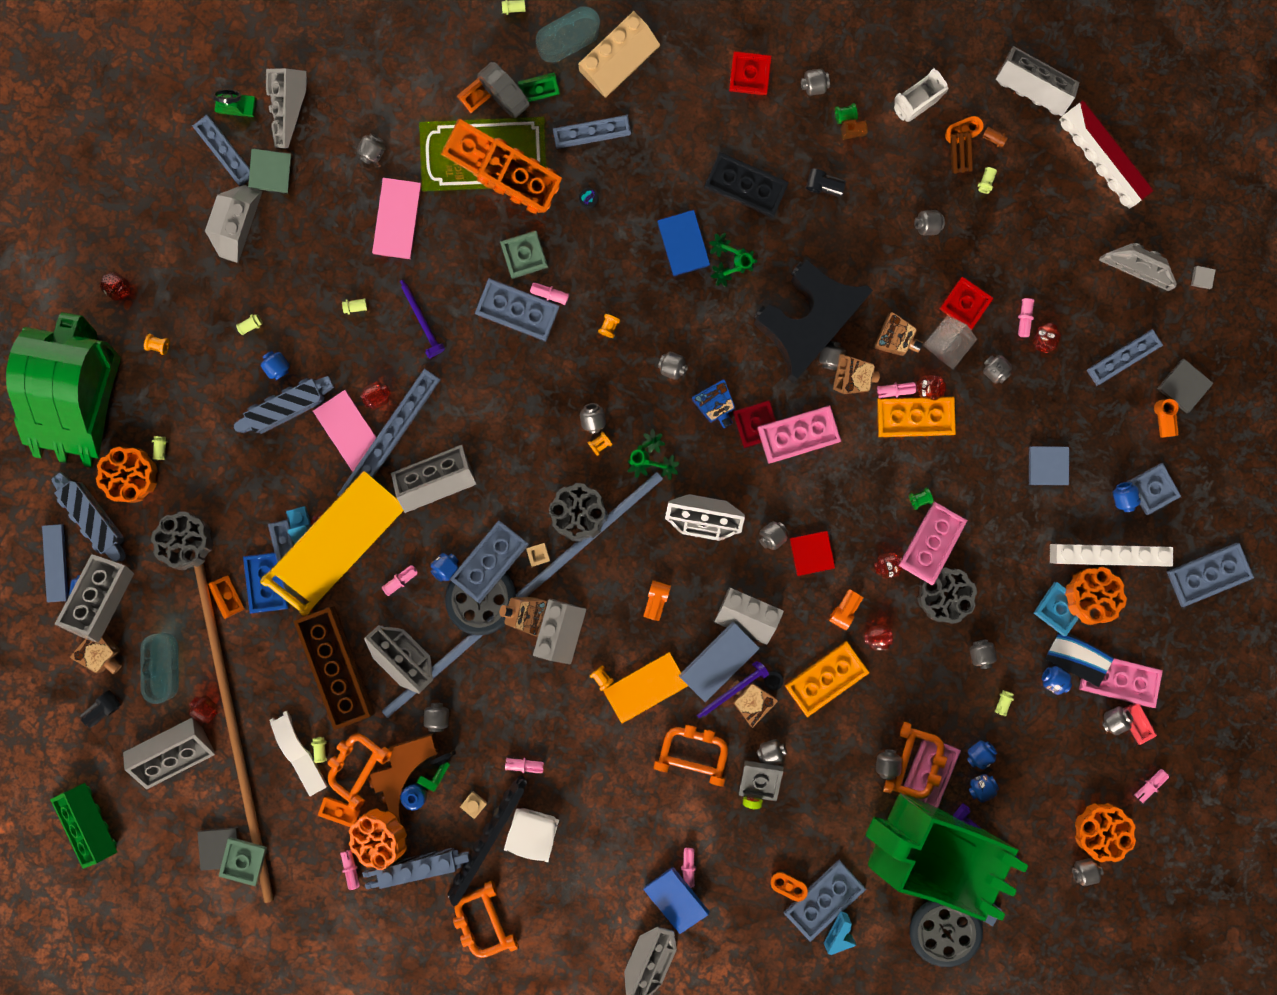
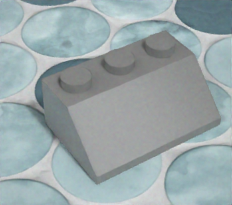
M729 587L714 622L726 628L734 622L748 637L767 645L784 611Z
M549 599L533 656L554 662L571 664L586 608Z

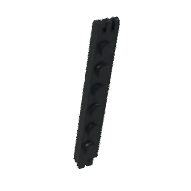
M518 776L509 790L507 789L504 792L502 802L494 809L493 817L484 826L480 839L474 843L469 862L463 863L460 873H457L454 877L453 885L447 893L453 906L458 905L523 795L524 788L527 785V781L523 776Z

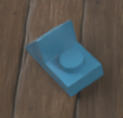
M306 506L286 511L290 525L288 533L294 544L311 527Z
M840 911L824 941L826 951L830 955L856 946L853 936L849 934L852 923L848 914Z

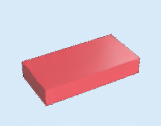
M1132 703L1124 708L1128 709L1133 716L1134 722L1130 730L1139 745L1157 736L1141 705Z

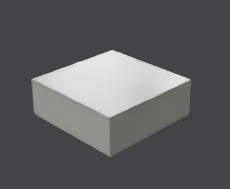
M1195 266L1191 286L1211 289L1216 269Z

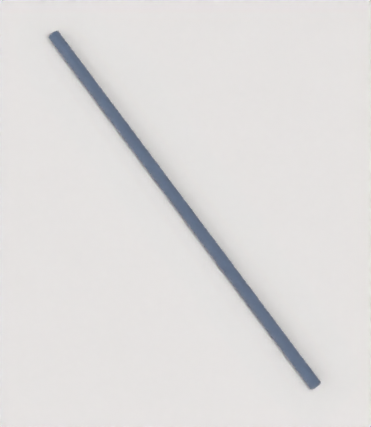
M658 472L608 514L607 521L603 524L600 533L663 480ZM597 536L584 539L582 542H575L516 594V597H528ZM494 614L491 615L486 621L489 622L493 620ZM469 634L432 667L433 678L483 635ZM406 689L385 707L382 713L389 718L412 698L416 692Z

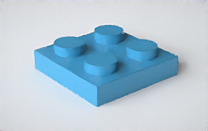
M1054 582L1033 613L1061 635L1067 636L1078 620V617L1072 615L1069 611L1068 600L1065 595L1066 588L1058 582Z

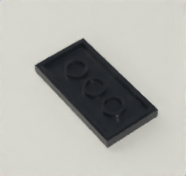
M719 152L704 188L774 218L789 182Z

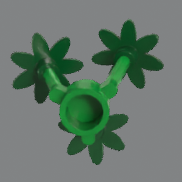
M715 233V241L709 242L713 246L710 253L716 252L717 257L721 256L722 251L735 253V264L733 265L735 268L730 269L727 267L724 269L722 262L719 263L718 267L712 266L715 273L710 277L717 278L716 286L722 283L724 287H727L726 280H732L729 274L736 271L744 273L746 269L753 271L752 264L758 261L752 257L754 251L746 253L744 248L741 250L728 246L731 241L725 240L726 233H723L721 236Z
M651 429L650 435L647 433L643 434L647 439L642 443L643 445H639L638 450H634L631 453V460H628V463L632 467L628 469V472L635 471V477L638 478L640 472L648 475L645 468L656 466L663 469L661 477L667 475V478L671 480L672 473L678 474L675 467L680 463L674 462V455L670 459L664 457V464L649 460V454L645 451L647 447H649V453L654 449L660 453L661 449L659 446L665 445V442L660 440L663 434L659 433L656 435L655 430Z

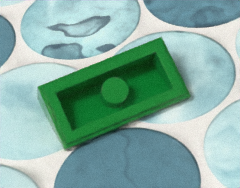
M555 73L518 82L519 88L526 96L528 102L560 94Z

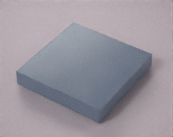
M1029 447V485H1069V447Z
M1163 463L1127 481L1138 487L1141 498L1140 505L1146 515L1181 497Z

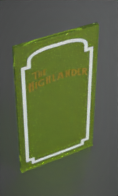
M544 117L463 120L493 139H503L508 143V146L523 151L525 156L538 160L541 163L540 165L546 168ZM457 121L419 122L422 192L491 189L478 182V177L474 176L472 172L441 155Z

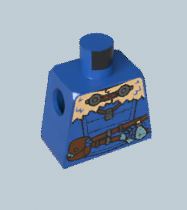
M724 379L692 397L694 404L710 423L718 419L723 428L733 424L728 413L733 411L735 407Z

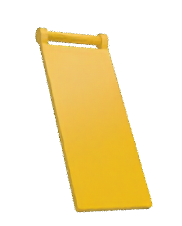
M363 471L278 563L261 578L260 583L268 586L293 605L302 616H307L319 600L404 511L397 498L368 473ZM276 575L309 602L304 605L274 582L272 578Z

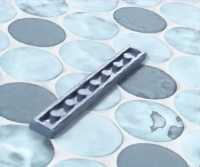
M424 368L337 494L338 496L363 471L374 478L441 379Z

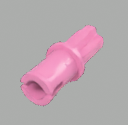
M533 283L530 290L532 294L544 297L547 301L552 300L566 305L569 293L553 289V286L547 287L538 283Z
M1022 299L1021 314L1018 316L1020 319L1018 335L1020 337L1030 336L1031 321L1034 319L1032 316L1034 299Z
M895 382L893 385L877 386L878 398L890 396L897 398L898 395L916 393V384L914 382L903 384Z
M410 565L400 574H395L392 580L382 586V590L387 596H390L418 574L417 569Z
M506 758L505 770L522 771V773H543L544 771L543 762L526 760V758L523 760Z
M1160 769L1149 781H1145L1146 784L1134 796L1138 799L1144 793L1145 795L1139 799L1144 804L1154 792H1158L1157 789L1169 778V775Z
M685 848L684 865L681 866V870H683V880L690 888L695 886L694 874L696 866H694V849Z
M351 849L346 850V852H340L344 867L342 871L345 872L348 889H356L360 885L356 871L358 866H355L353 852Z

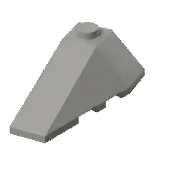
M287 68L266 69L267 95H270L272 103L269 106V112L274 117L271 126L275 148L289 147L308 83L306 71Z

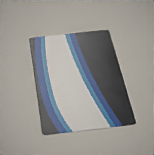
M1058 633L1046 656V660L1097 687L1100 686L1114 659V656L1070 633L1067 636Z

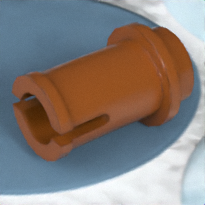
M989 126L982 138L997 144L996 147H1003L1008 139L1005 136L1006 133L1001 134Z

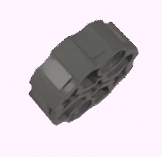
M490 62L477 74L486 91L512 118L516 119L530 106L521 89L495 62Z
M581 483L561 488L556 493V497L549 507V514L551 515L552 525L555 530L561 535L577 542L597 536L601 532V528L607 521L608 516L602 496L596 490ZM581 490H582L584 493H586V494H582L580 497L577 495V493H580ZM570 495L574 498L573 506H572V502H573V501L569 498ZM560 506L564 507V512L561 515H556V509ZM580 509L582 513L577 516L575 512H578ZM596 510H601V517L598 519L593 518V513ZM583 521L584 524L587 526V529L583 527ZM576 528H578L580 531H583V532H580V533L578 532V533H576V536H575V534H573V533L570 532V531H575Z
M188 512L166 515L159 521L157 529L152 532L153 553L159 561L178 570H186L193 566L198 567L205 562V557L212 551L211 529L205 521L198 519ZM174 522V528L170 530L169 527ZM195 552V558L191 560L190 556Z
M943 567L931 591L926 588L927 582L921 579L919 595L917 597L918 603L932 620L953 624L960 622L962 618L973 612L976 606L975 596L977 589L964 571ZM951 575H957L962 582H956ZM944 592H948V594L950 595L949 599L946 598L945 595H943ZM962 600L967 601V608L964 610L960 608ZM932 608L939 609L943 615H937Z

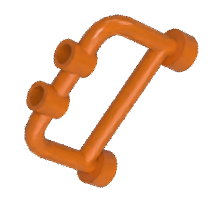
M903 722L900 736L907 738L902 754L901 774L894 780L886 779L883 792L891 794L892 791L918 799L927 798L932 793L934 786L939 787L941 776L938 775L940 767H945L947 757L943 756L945 746L939 737L911 728V723ZM915 738L932 742L937 746L927 784L923 791L902 786Z
M685 725V728L675 727L670 729L664 738L659 761L654 762L653 769L668 772L669 766L673 765L711 775L709 783L724 787L726 779L722 776L728 755L727 743L722 738L715 736L714 731L704 729L703 733L697 732V727ZM675 735H681L717 744L721 749L717 768L668 756L672 738Z
M361 733L351 735L347 741L342 740L337 746V750L340 751L338 757L333 756L328 761V765L331 767L328 774L329 785L349 802L348 807L354 812H357L365 802V799L358 795L375 763L378 761L381 764H385L392 755V751L387 747L381 749ZM359 741L373 753L352 790L348 792L337 783L336 774L344 766L345 758L352 752L353 744Z
M493 880L485 882L483 888L463 895L458 905L454 907L456 917L453 918V923L456 929H462L464 935L460 936L463 947L468 946L472 954L480 958L491 956L506 949H509L511 952L519 949V944L514 934L505 936L490 897L497 895V888ZM479 897L483 899L500 942L484 950L476 946L474 934L471 932L468 919L462 910L463 904Z

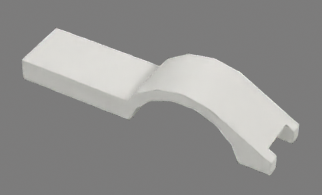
M287 710L283 712L284 716L276 720L272 718L269 721L281 751L292 763L309 796H312L328 787V784L314 762L310 751L306 750L299 741L293 728L292 718Z

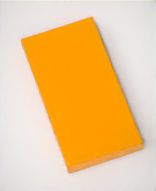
M954 397L877 399L878 437L956 435Z
M846 641L784 686L806 717H809L869 674V671Z
M670 652L608 686L603 691L620 722L624 723L688 685L678 676L681 671Z

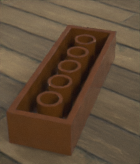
M335 606L294 620L295 628L333 730L375 714Z

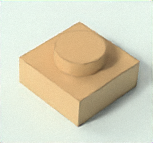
M545 543L526 548L532 567L550 561Z
M472 791L460 808L475 819L487 805V802Z

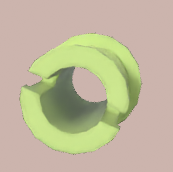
M525 0L502 1L503 13L509 15V13L526 12Z
M991 167L985 168L983 178L978 183V190L980 192L988 194L993 189L992 184L997 174L996 169Z
M365 298L352 301L346 299V301L342 302L343 312L348 313V315L350 312L367 311Z
M251 314L250 318L236 324V327L240 334L244 335L256 327L259 329L263 322L258 314Z
M154 436V440H152L154 442L152 459L165 460V448L168 441H166V437Z
M1003 690L999 694L1001 697L994 712L1007 716L1011 701H1014V694Z
M324 737L313 738L311 743L314 749L315 763L327 761L325 750L327 741H325Z

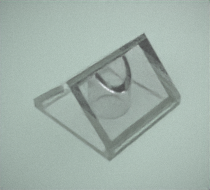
M947 315L923 346L950 368L954 369L977 338L967 324Z

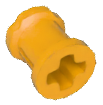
M605 314V320L598 333L614 338L615 335L613 333L617 323H620V319Z
M148 334L144 341V349L147 351H158L164 355L168 352L170 341L167 338L160 339L154 337L153 334Z
M603 431L596 439L587 442L597 456L604 448L612 446V443Z
M603 665L589 675L591 678H594L601 691L614 682L613 678H610L604 671L605 667Z

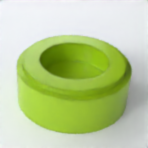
M744 796L743 805L750 809H760L762 807V799Z

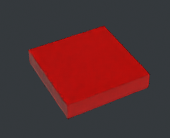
M734 51L729 91L767 95L771 56Z
M961 277L939 309L967 329L972 330L993 300V297L964 277Z
M828 531L789 538L797 576L835 569Z

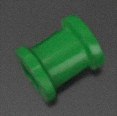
M855 103L847 107H835L837 124L847 120L857 121L858 112Z
M928 487L919 493L909 494L914 510L927 503H934Z

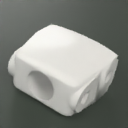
M933 68L926 77L902 94H897L894 109L898 117L903 121L909 122L934 105L948 91L949 88L946 81Z
M516 808L504 850L524 858L548 862L559 820L554 816L526 808Z

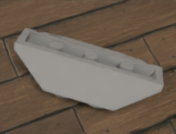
M241 185L217 195L205 232L219 257L239 263L263 191Z
M1140 244L1126 245L1108 252L1099 258V261L1167 291L1174 289L1177 285L1167 259L1161 257L1162 255L1156 251L1145 250L1144 246Z
M688 494L668 501L665 519L681 534L720 541L742 532L745 514L727 501Z
M378 625L364 638L373 659L400 686L419 694L433 681L430 655L404 629Z
M656 927L639 936L624 971L626 995H652L662 985L677 950L674 931Z

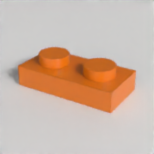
M325 796L317 816L351 827L358 820L361 808L354 812L348 807L347 803Z

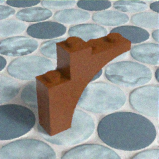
M434 733L388 747L392 751V755L387 761L388 764L391 763V766L373 771L370 774L369 784L371 789L374 788L375 793L383 791L382 801L384 805H387L389 812L396 816L400 825L404 823L400 796L405 789L408 778L421 762L439 752Z

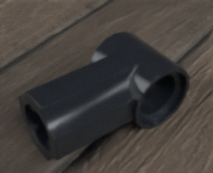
M813 168L810 170L805 189L815 193L824 192L841 198L846 180L829 176L825 171Z
M108 690L95 700L96 703L80 715L81 721L84 725L92 728L103 718L118 710L122 704Z

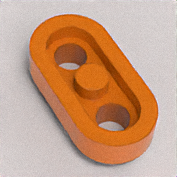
M976 116L956 122L947 128L945 138L951 143L950 134L952 132H971V138L976 137L983 130V122ZM969 125H973L975 130H970ZM956 138V144H959V138Z
M777 872L771 877V887L774 891L797 902L803 901L807 897V886L802 881L783 872ZM779 878L784 880L782 885H778L776 882ZM800 887L802 891L796 894L794 889Z

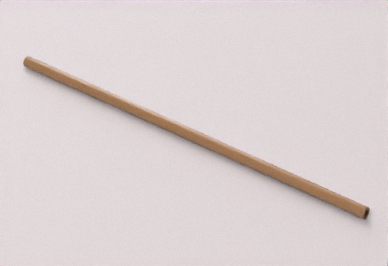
M202 563L198 567L194 566L249 832L252 843L263 846L205 568ZM264 858L259 879L264 903L274 901L266 859Z

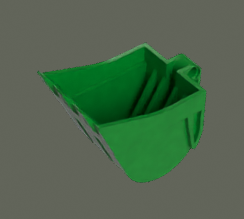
M61 312L54 332L23 327L22 332L16 338L10 351L6 371V385L15 412L14 422L23 445L29 446L33 457L41 458V448L54 450L58 461L66 463L67 453L80 455L83 465L91 468L92 458L99 459L109 398L121 357L108 342L97 340V332L82 315Z
M901 793L894 803L888 820L873 817L865 834L867 838L875 843L867 865L898 892L936 902L982 921H986L988 915L1001 921L1004 919L1005 913L993 905L999 891L1011 896L1015 895L1017 889L1004 881L1011 867L1026 872L1028 868L1026 863L1016 857L1019 851L1017 848L983 829L967 825L929 803Z

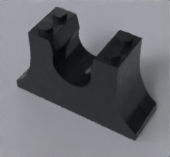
M808 260L804 264L800 262L791 273L793 278L790 281L797 292H800L807 298L809 302L808 316L802 319H792L787 317L781 309L770 304L766 308L762 306L754 316L756 321L753 325L768 336L781 351L787 365V378L792 383L800 377L873 291L868 285L853 287L838 283L822 273Z

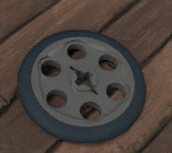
M505 573L480 605L467 593H465L467 596L466 601L460 604L457 601V596L465 592L450 581L446 590L445 605L448 616L460 630L473 635H488L505 626L506 617H501L499 611L502 605L508 606L510 599L516 597V590L512 580ZM501 594L504 596V603L497 605L495 597ZM468 610H473L475 613V617L471 621H468L465 617ZM487 611H492L494 618L487 622L484 619V614Z
M928 901L912 917L910 939L916 953L923 960L940 967H953L967 962L976 954L983 939V926L980 919L936 902ZM942 909L949 910V915L945 918L939 916V912ZM959 917H966L967 923L965 925H958L957 919ZM926 920H931L934 922L932 928L926 929L923 927V923ZM942 926L947 931L949 930L951 938L949 937V935L943 933ZM962 935H967L970 938L966 944L959 942V938ZM928 939H934L936 944L933 947H927L925 942ZM947 946L954 948L953 953L950 955L943 953L944 948Z

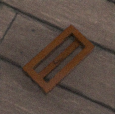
M971 132L950 134L952 173L973 171ZM964 137H966V164H967V167H965V158H964ZM956 138H959L960 168H957Z

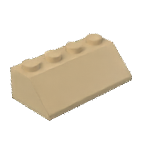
M633 11L578 63L579 71L606 98L658 49L660 44L648 25Z

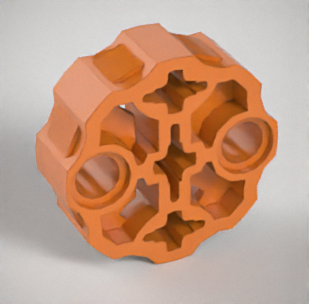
M113 448L97 464L98 475L96 482L98 488L102 489L106 493V497L113 501L130 503L142 501L148 493L154 491L157 485V465L150 459L147 452L139 448ZM121 452H123L124 459L122 461H120L118 458ZM128 472H133L127 475V478H122L123 476L128 474ZM134 488L136 495L132 498L130 491Z
M1098 567L1081 570L1074 574L1071 582L1066 585L1065 595L1068 600L1069 611L1072 615L1080 618L1082 623L1092 625L1111 622L1119 617V612L1126 605L1127 597L1124 594V584L1120 577L1111 573L1110 569ZM1097 574L1100 575L1101 581L1098 580ZM1090 611L1094 613V618L1091 617Z
M1091 804L1086 807L1084 813L1079 815L1075 821V839L1078 846L1087 852V855L1099 862H1118L1124 859L1125 854L1133 850L1135 846L1134 831L1136 827L1133 820L1123 810L1112 804ZM1107 813H1114L1117 816H1109ZM1090 821V827L1084 830L1085 823ZM1126 836L1125 842L1120 844L1121 837ZM1094 849H1101L1103 852H1095Z
M372 809L354 822L349 829L350 849L356 854L359 862L366 867H374L377 870L386 869L406 851L405 838L407 834L405 828L400 825L396 816L389 811L383 812L379 809Z

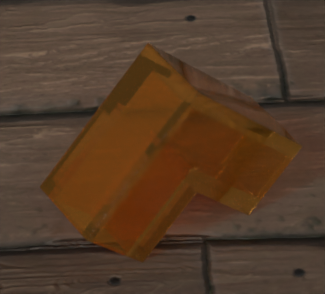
M856 119L844 121L840 128L843 140L866 136L868 133L866 120L856 122Z

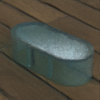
M579 7L541 28L536 35V46L539 56L547 62H558L594 42L600 34V19L597 12L590 7Z
M165 632L149 635L143 640L140 649L141 694L146 701L152 704H159L172 699L178 692V642L174 636Z

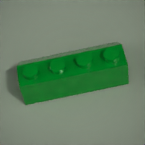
M86 783L50 799L82 869L97 864L118 853L116 849L117 844L110 837L109 827L102 820L100 808L94 803L92 791Z

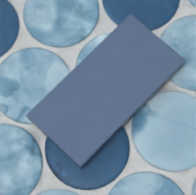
M488 278L475 314L546 342L560 305Z
M498 520L452 575L450 580L480 604L529 544Z
M1240 543L1232 544L1167 571L1181 607L1188 606L1254 579Z
M732 622L678 676L706 702L760 648Z
M838 860L807 889L808 894L803 901H794L783 913L811 942L839 915L840 911L843 912L866 888Z

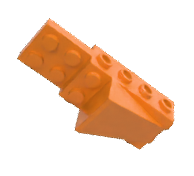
M458 119L441 155L472 172L474 176L478 177L477 181L485 187L491 188L501 195L507 194L511 197L510 200L520 205L522 203L526 205V209L531 213L546 212L551 206L554 194L559 190L562 177L558 176L557 172L553 169L540 165L541 163L538 160L528 158L524 155L523 151L508 146V143L503 139H493L462 119Z

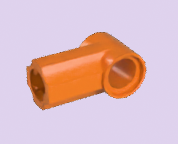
M1173 399L1159 400L1154 405V411L1158 415L1160 437L1179 435L1176 416L1179 406ZM1165 403L1169 406L1167 413L1164 411Z
M652 580L648 594L649 599L643 617L656 621L660 620L671 585Z
M848 589L839 606L833 610L829 621L847 630L863 597Z

